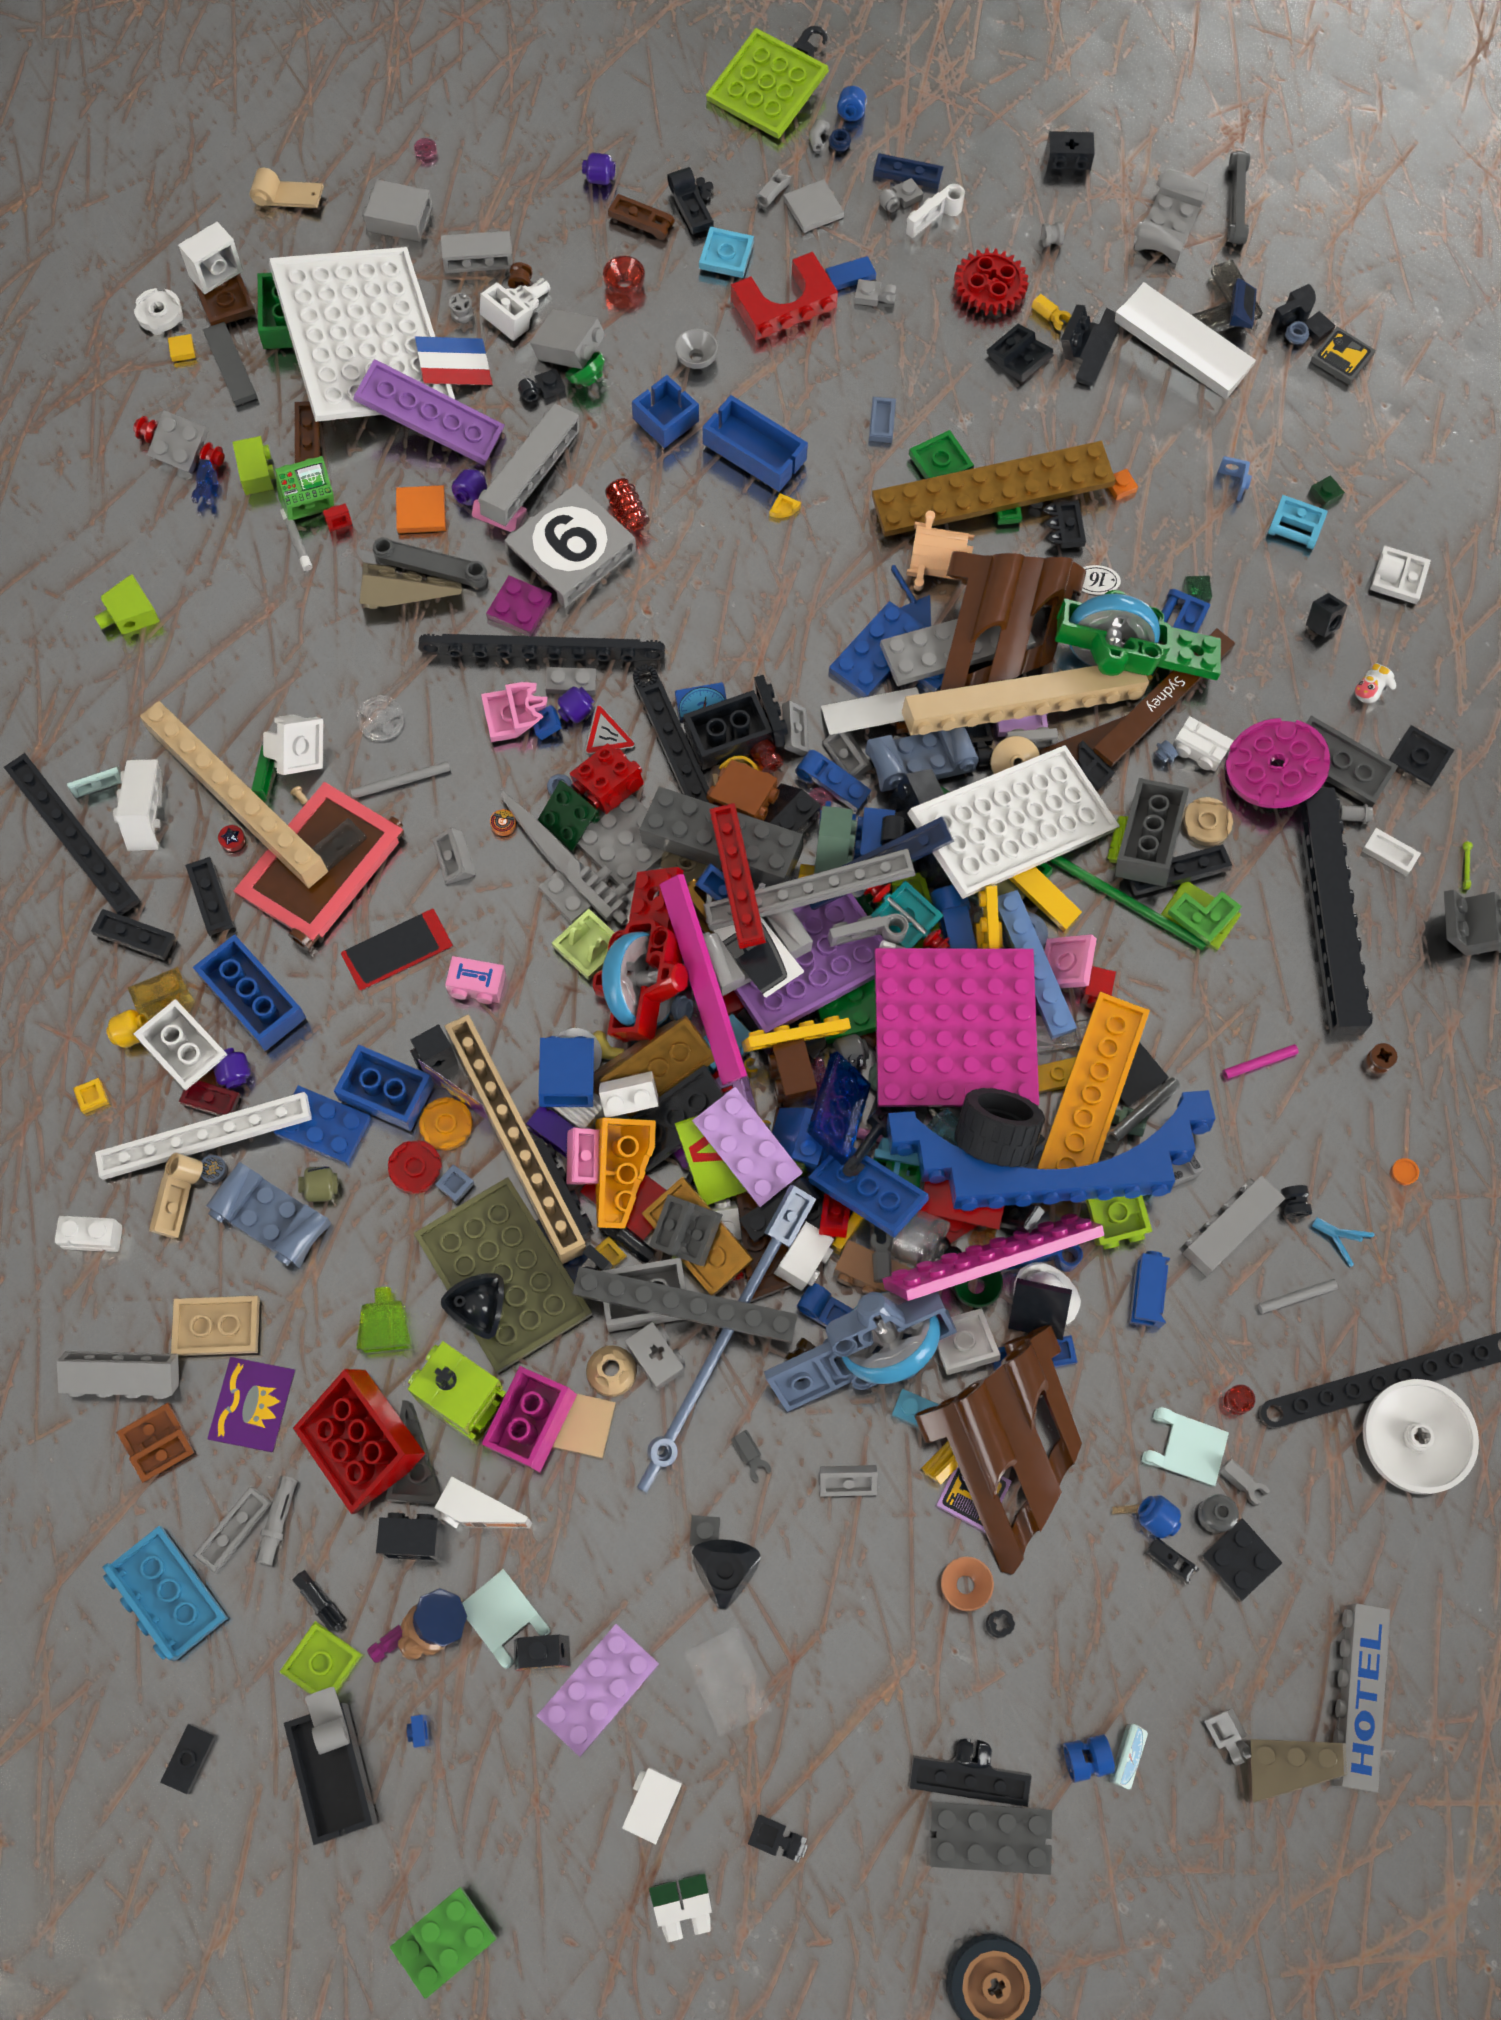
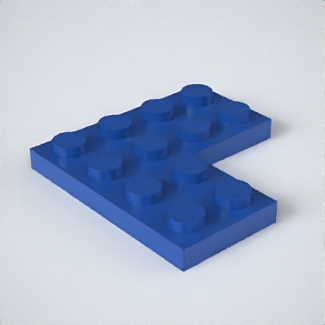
M889 601L829 666V672L861 696L869 697L891 674L880 647L881 640L926 628V626ZM944 673L918 681L933 692L939 691Z

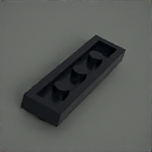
M1222 844L1173 857L1166 887L1128 880L1135 896L1227 872L1231 870L1233 865Z
M543 1138L534 1141L584 1241L590 1239L589 1229L593 1228L586 1213L581 1215L577 1207L581 1203L575 1190L569 1191L565 1184L566 1172L562 1166L557 1168L553 1160L557 1156L550 1143L546 1145Z

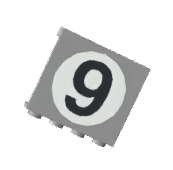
M577 483L570 489H565L556 500L547 503L542 511L528 518L523 526L509 533L504 540L506 553L510 555L515 552L557 592L558 602L564 608L636 551L635 537Z

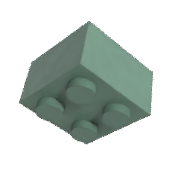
M822 806L814 874L838 868L852 861L857 820H852L853 809Z

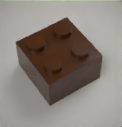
M804 1038L772 1045V1055H768L769 1064L767 1066L770 1078H775L776 1088H774V1094L777 1104L782 1103L783 1108H800L815 1104L817 1086Z

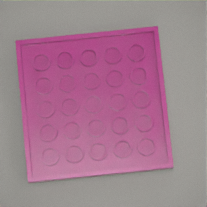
M875 948L878 1107H962L966 1094L980 1088H996L1016 1093L1039 1106L1034 949Z

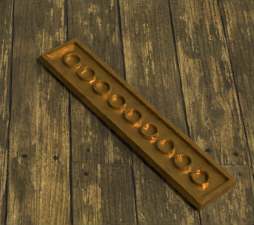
M1097 441L873 490L872 498L885 537L916 530L914 528L915 522L925 523L926 512L930 510L935 513L934 523L932 524V526L1112 487L1115 485L1116 480L1103 442Z

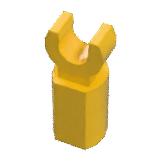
M1042 294L1037 296L1032 303L1031 308L1049 322L1052 321L1057 330L1061 331L1063 329L1064 323L1060 320L1068 323L1071 318L1069 312L1059 310L1057 305Z

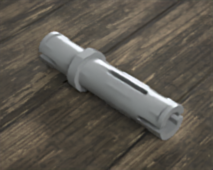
M280 1476L265 1529H261L260 1532L262 1539L254 1562L272 1566L279 1541L283 1539L284 1522L298 1480Z

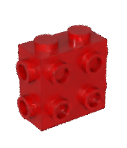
M608 743L569 773L573 781L571 785L573 790L580 796L584 795L593 807L599 808L605 814L619 806L621 802L644 785L641 776L643 771L639 764L634 760L632 762L629 761L621 749H615Z

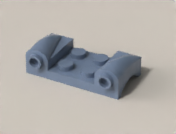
M965 727L954 728L949 731L930 732L925 735H912L894 740L892 735L869 739L865 749L866 755L871 758L875 766L881 792L898 788V784L905 774L932 768L937 780L974 772L979 760Z
M241 1162L236 1165L206 1205L210 1210L208 1215L220 1223L225 1220L276 1253L274 1258L286 1266H289L291 1263L297 1268H300L309 1249L316 1239L331 1225L327 1217L308 1205L302 1204Z

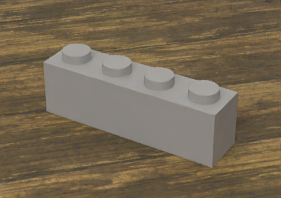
M1262 1175L1256 1181L1250 1178L1239 1189L1243 1194L1238 1199L1232 1196L1222 1206L1225 1212L1218 1217L1214 1214L1203 1225L1206 1230L1201 1235L1195 1232L1185 1242L1188 1248L1182 1254L1206 1277L1285 1199Z
M65 1351L57 1360L58 1393H68L72 1397L84 1394H96L98 1397L124 1395L127 1398L150 1395L156 1399H164L172 1396L179 1386L178 1354Z

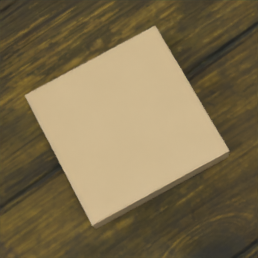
M577 1394L552 1448L603 1459L616 1402Z

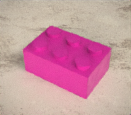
M519 1366L482 1445L540 1473L577 1394L569 1387Z

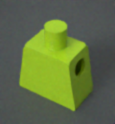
M133 574L101 596L100 599L106 610L94 616L101 630L115 623L121 634H127L160 622L153 606Z

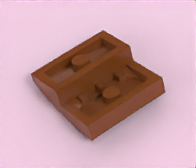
M169 1402L116 1432L129 1454V1460L142 1483L195 1453Z

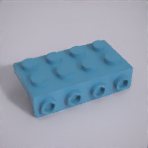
M162 1526L155 1528L114 1562L103 1566L106 1572L103 1576L105 1581L113 1590L115 1588L119 1590L123 1596L120 1598V1602L129 1613L133 1611L139 1619L136 1622L137 1626L145 1636L151 1635L156 1642L153 1648L163 1660L167 1658L168 1660L176 1661L228 1619Z

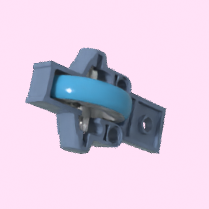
M890 1291L882 1293L870 1292L861 1297L857 1306L850 1313L831 1321L826 1326L825 1331L828 1338L825 1339L822 1345L764 1371L769 1385L788 1412L851 1382L855 1389L865 1390L877 1384H890L911 1379L930 1361L938 1347L939 1341L957 1333L948 1309L946 1310L938 1291L910 1301ZM806 1378L801 1382H797L799 1379Z

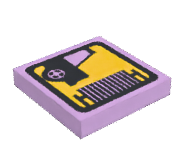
M958 1466L950 1475L936 1507L985 1532ZM1003 1476L997 1487L1001 1503L1012 1482Z

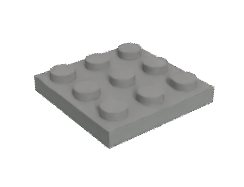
M632 794L608 814L602 812L600 820L596 824L590 823L577 844V847L600 869L606 865L612 871L608 877L617 886L623 882L629 889L635 884L637 872L652 870L661 862L662 854L665 852L642 843L639 829L648 809Z

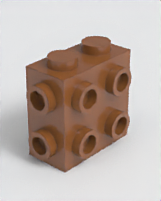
M731 759L728 766L721 769L717 784L709 788L706 799L709 800V803L717 806L735 803L738 813L764 821L768 813V806L770 803L774 804L779 795L777 778L767 772H761L745 763Z

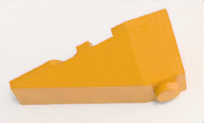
M618 1118L596 1119L595 1129H599L598 1184H596L597 1227L623 1229L626 1227L636 1200V1193L641 1180L644 1178L649 1158L652 1156L655 1148L656 1121Z

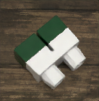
M705 1872L678 1880L684 1908L681 1907L676 1880L649 1887L658 1927L662 1926L667 1943L683 1938L680 1921L689 1918L692 1919L695 1935L711 1931L709 1913H712Z

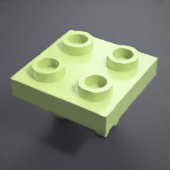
M588 909L552 942V947L586 979L590 980L603 968L609 941L615 932Z

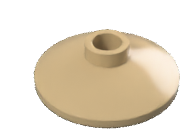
M1021 736L1007 737L996 745L991 754V770L993 774L1013 767V762L1016 758H1020L1021 763L1040 756L1035 744L1027 738Z

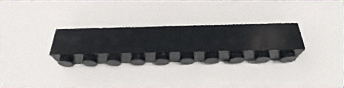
M1320 788L1313 796L1299 803V811L1332 1035L1364 1034L1372 1025L1373 1015L1372 1011L1368 1010L1369 989L1364 984L1363 978L1365 975V964L1360 958L1362 943L1360 937H1357L1358 917L1353 912L1354 892L1349 886L1351 871L1350 867L1346 866L1347 845L1342 840L1344 825L1343 821L1339 820L1340 799L1336 797L1335 788Z

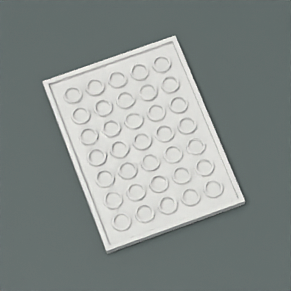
M407 247L269 258L270 270L315 422L382 415L353 400L354 394L374 359L424 384L415 336L435 337ZM425 384L455 399L451 384Z

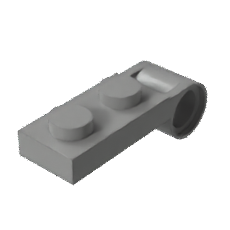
M901 914L874 918L872 916H864L854 923L840 922L833 925L829 930L827 938L830 947L882 934L885 941L899 944L904 940L909 925L907 919ZM889 926H898L901 932L894 933L889 929Z

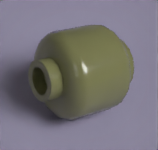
M328 1166L307 1167L304 1171V1177H298V1193H304V1198L307 1202H328L332 1200L333 1195H337V1173H333L332 1169Z

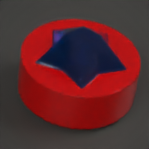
M236 825L225 826L218 834V841L226 851H238L245 844V835L242 829Z

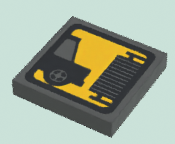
M1336 327L1312 356L1311 362L1350 385L1372 358L1376 350L1341 328Z

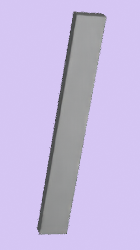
M904 849L755 890L760 918L915 876V871L909 850ZM729 898L703 904L710 931L734 925Z

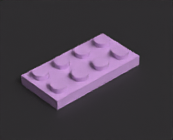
M736 1087L732 1088L692 1120L759 1207L803 1173Z
M615 1624L537 1714V1717L581 1757L657 1668L659 1663Z

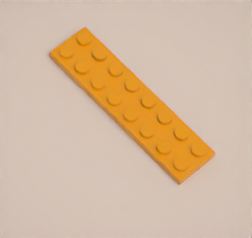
M1102 992L1098 994L1037 1169H1067L1098 1162L1150 1010Z

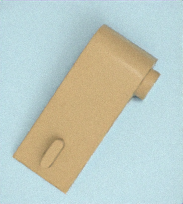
M259 168L256 171L249 195L254 203L260 206L318 208L324 185L323 183L280 181L274 171L268 168Z

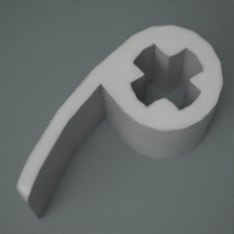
M329 1687L307 1695L305 1700L314 1725L312 1735L318 1753L321 1755L350 1744L347 1726L335 1688Z

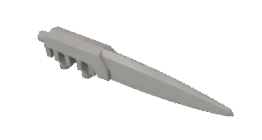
M501 789L500 795L516 820L555 869L569 881L606 921L616 919L621 925L626 924L628 919L623 910L628 905L621 898L629 891V888L622 882L613 891L604 882L612 873L606 865L597 873L589 866H584L533 815Z

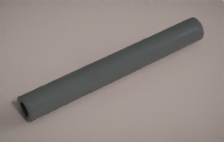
M1173 1077L1168 1079L1107 1133L1108 1140L1113 1144L1118 1143L1180 1087L1179 1081Z

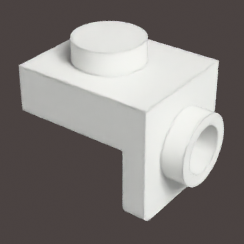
M723 1199L715 1202V1204H709L713 1211L723 1214L721 1221L736 1239H742L736 1202L730 1199Z

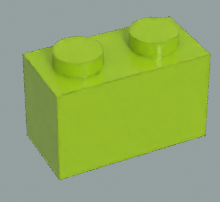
M261 436L233 441L239 477L245 495L273 490L272 480L276 479L273 464H268V460L272 459L269 445L263 444Z

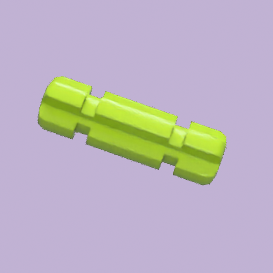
M1119 816L1117 818L1120 827L1114 830L1110 844L1112 848L1109 849L1107 856L1111 863H1117L1128 816Z

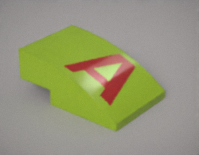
M697 1116L675 1123L697 1193L707 1205L747 1191L692 1122Z

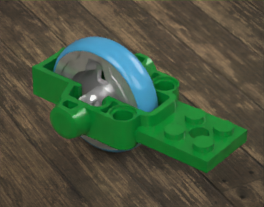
M1110 590L1104 595L1093 597L1084 603L1064 598L1058 611L1055 642L1068 644L1078 659L1089 666L1098 665L1099 671L1104 675L1116 676L1123 671L1148 676L1154 673L1156 667L1216 681L1221 674L1220 638L1171 627L1168 623L1164 622L1162 611L1148 606L1143 601L1126 595L1122 591ZM1124 638L1127 640L1125 643L1122 642Z

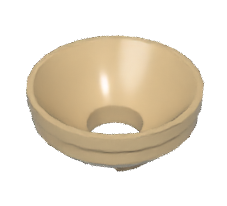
M614 1345L605 1346L595 1351L587 1363L586 1375L590 1386L597 1393L607 1397H616L624 1394L633 1386L636 1380L637 1366L634 1358L627 1350ZM609 1360L619 1364V1371L614 1376H607L602 1371L603 1365Z

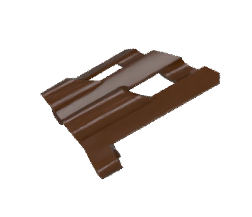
M953 551L946 576L962 581L961 584L966 585L940 691L1014 679L1025 672L1053 662L1058 642H1055L1058 611L1064 598L1071 600L1072 594H1077L1076 596L1081 595L1087 571L1079 564L1073 562L1072 558L1027 557L1016 553L978 555ZM1043 605L1052 606L1043 644L1026 650L1035 614ZM1000 626L1001 630L992 665L968 674L977 638L990 627Z
M1051 1325L1039 1327L1029 1332L1028 1335L1020 1336L1004 1343L1003 1346L1007 1356L1002 1360L1001 1366L985 1379H980L969 1385L957 1396L951 1397L941 1402L938 1406L924 1409L914 1415L925 1443L947 1437L1001 1572L1009 1574L1015 1573L1024 1560V1552L1030 1539L1037 1531L1041 1532L1062 1493L1060 1483L1067 1470L1075 1464L1082 1445L1052 1358L1061 1352V1348ZM1041 1395L1045 1398L1060 1435L1048 1457L1034 1425L1036 1406ZM1011 1466L1015 1469L1027 1499L1016 1514L1012 1525L1009 1523L997 1493V1487L1002 1475Z

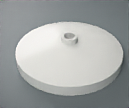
M1410 1379L1395 1383L1384 1389L1374 1398L1364 1418L1363 1440L1371 1463L1384 1479L1404 1491L1415 1494H1434L1451 1489L1464 1480L1475 1464L1479 1449V1436L1475 1420L1463 1400L1441 1384L1423 1379ZM1414 1434L1419 1437V1441L1415 1440Z

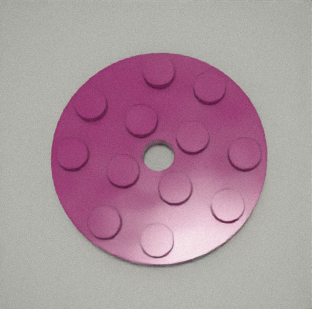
M1281 718L1261 721L1245 729L1233 741L1226 760L1228 780L1234 791L1247 802L1265 808L1290 807L1307 800L1322 787L1330 769L1329 748L1323 736L1307 723L1296 720V722L1281 721ZM1277 759L1284 761L1283 767L1273 766L1271 763Z

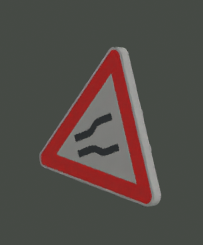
M597 705L594 709L584 753L592 755L607 743L615 749L633 748L635 742L601 705Z

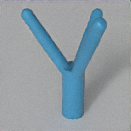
M1316 1217L1312 1227L1333 1238L1350 1267L1354 1263L1338 1236L1362 1242V1237H1374L1375 1235L1373 1232L1339 1229Z

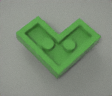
M1223 891L1206 908L1187 893H1184L1169 909L1168 915L1205 944L1209 945L1236 916L1242 906Z

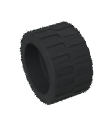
M996 1088L975 1089L966 1094L954 1139L964 1152L978 1160L997 1166H1023L1030 1163L1034 1157L1045 1116L1035 1103L1016 1093Z

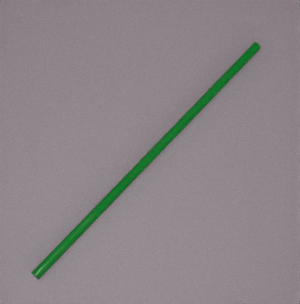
M940 786L944 795L950 793L949 790ZM1062 856L1049 860L1051 863L1198 949L1203 950L1206 944L1190 931Z

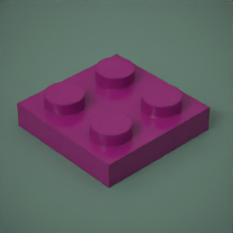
M508 575L486 612L487 619L524 635L531 636L553 599L552 593Z

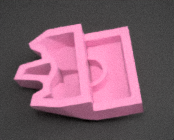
M513 683L505 685L506 690L481 694L491 742L517 738L543 718L542 714L538 712L546 708L548 697L533 696L536 692L537 683Z

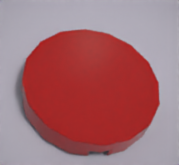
M425 1141L403 1142L394 1149L389 1157V1177L394 1185L405 1193L419 1194L426 1192L435 1186L441 1177L442 1162L440 1155L432 1145Z

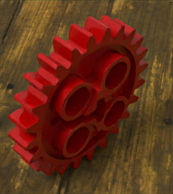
M986 248L985 253L982 254L979 250H976L975 256L969 253L968 258H962L961 265H957L954 276V289H957L956 296L961 297V303L968 302L967 309L976 307V313L982 309L985 316L988 315L989 311H992L994 316H997L998 310L1006 314L1007 308L1013 311L1015 304L1020 306L1021 300L1025 299L1029 284L1027 282L1028 275L1025 274L1026 268L1020 267V260L1014 262L1015 255L1006 257V251L998 254V250L995 248L993 253H990L988 248Z

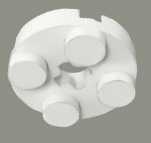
M157 288L149 289L143 292L135 302L134 314L138 323L154 335L163 334L164 331L172 329L183 320L180 300L174 292L165 289V292L158 291ZM156 308L160 310L163 309L161 312L155 313L154 309Z

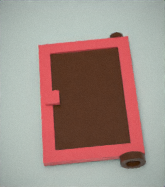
M323 782L288 826L322 858L328 872L308 888L268 849L233 890L236 895L290 928L291 931L288 936L307 951L310 950L319 937L322 938L399 844L398 840L404 834L403 824L397 818L391 816L387 820L326 782Z

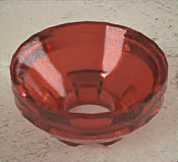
M618 256L609 260L603 269L605 285L616 294H632L638 291L644 283L645 270L641 262L636 258ZM629 280L631 284L628 287H621L618 285V282Z

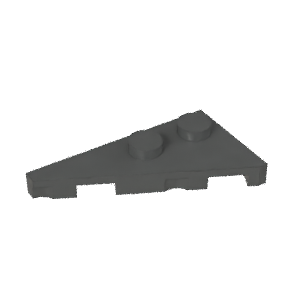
M402 1400L400 1419L425 1452V1455L407 1475L387 1489L386 1499L392 1502L437 1504L441 1495L413 1403Z

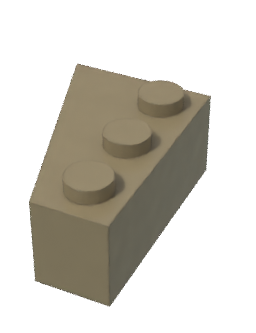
M1250 1739L1253 1803L1347 1776L1345 1743Z

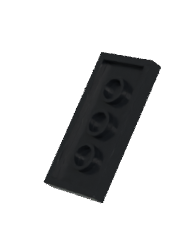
M702 1066L658 1098V1107L641 1110L629 1118L656 1121L655 1148L645 1170L647 1172L682 1148L675 1123L701 1114L725 1095L707 1066Z

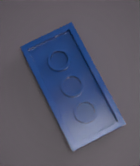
M842 1141L808 1177L809 1182L895 1238L929 1200L928 1194L867 1155L862 1160L865 1168L858 1175L845 1176L842 1172L844 1164L857 1149Z

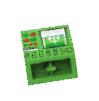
M322 456L309 458L299 463L284 465L275 469L278 499L288 520H296L317 514L334 506L333 491Z

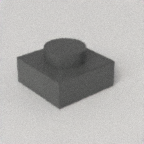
M692 1515L690 1546H696L705 1541L719 1540L720 1517Z

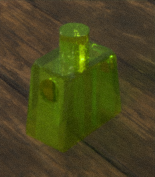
M390 1287L375 1288V1303L363 1304L361 1308L357 1350L361 1354L414 1349L405 1305L402 1301H392Z

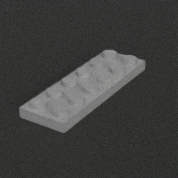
M958 619L881 640L880 647L897 686L945 672ZM1000 626L990 627L977 638L970 666L994 658L1001 630ZM1031 632L1026 650L1034 648L1036 643Z

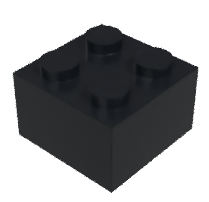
M388 1513L387 1518L379 1517L376 1554L384 1559L442 1561L445 1526L432 1514H417L416 1519H409L404 1513Z

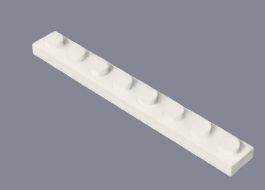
M305 1092L97 1151L95 1155L99 1177L105 1180L167 1162L173 1153L188 1156L312 1120L308 1096Z

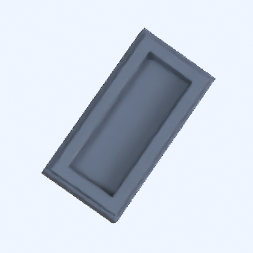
M873 397L869 441L892 443L896 399Z

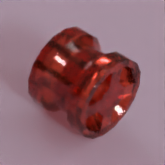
M1245 1385L1233 1386L1223 1396L1225 1410L1234 1416L1245 1414L1255 1404L1253 1391Z

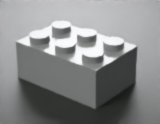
M681 1258L602 1271L686 1290ZM603 1302L608 1332L647 1326L651 1322L659 1324L683 1320Z

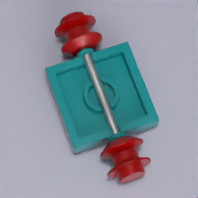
M904 881L892 894L889 893L891 889L890 883L865 890L864 895L871 893L874 896L873 903L883 902L870 916L874 918L901 914L907 919L909 925L904 940L897 945L913 948L921 939H925L923 941V948L948 949L950 947L947 943L950 938L943 939L940 936L941 929L930 931L944 915L907 881ZM889 926V929L892 932H901V929L898 926Z

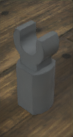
M887 1233L884 1244L877 1243L876 1234H872L870 1244L875 1250L872 1254L873 1279L876 1283H883L882 1278L892 1276L891 1252H888L892 1237Z
M744 1430L731 1439L745 1465H750V1476L755 1482L759 1480L755 1472L758 1467L765 1468L768 1474L771 1473V1466L768 1462L760 1459L762 1454L748 1430Z

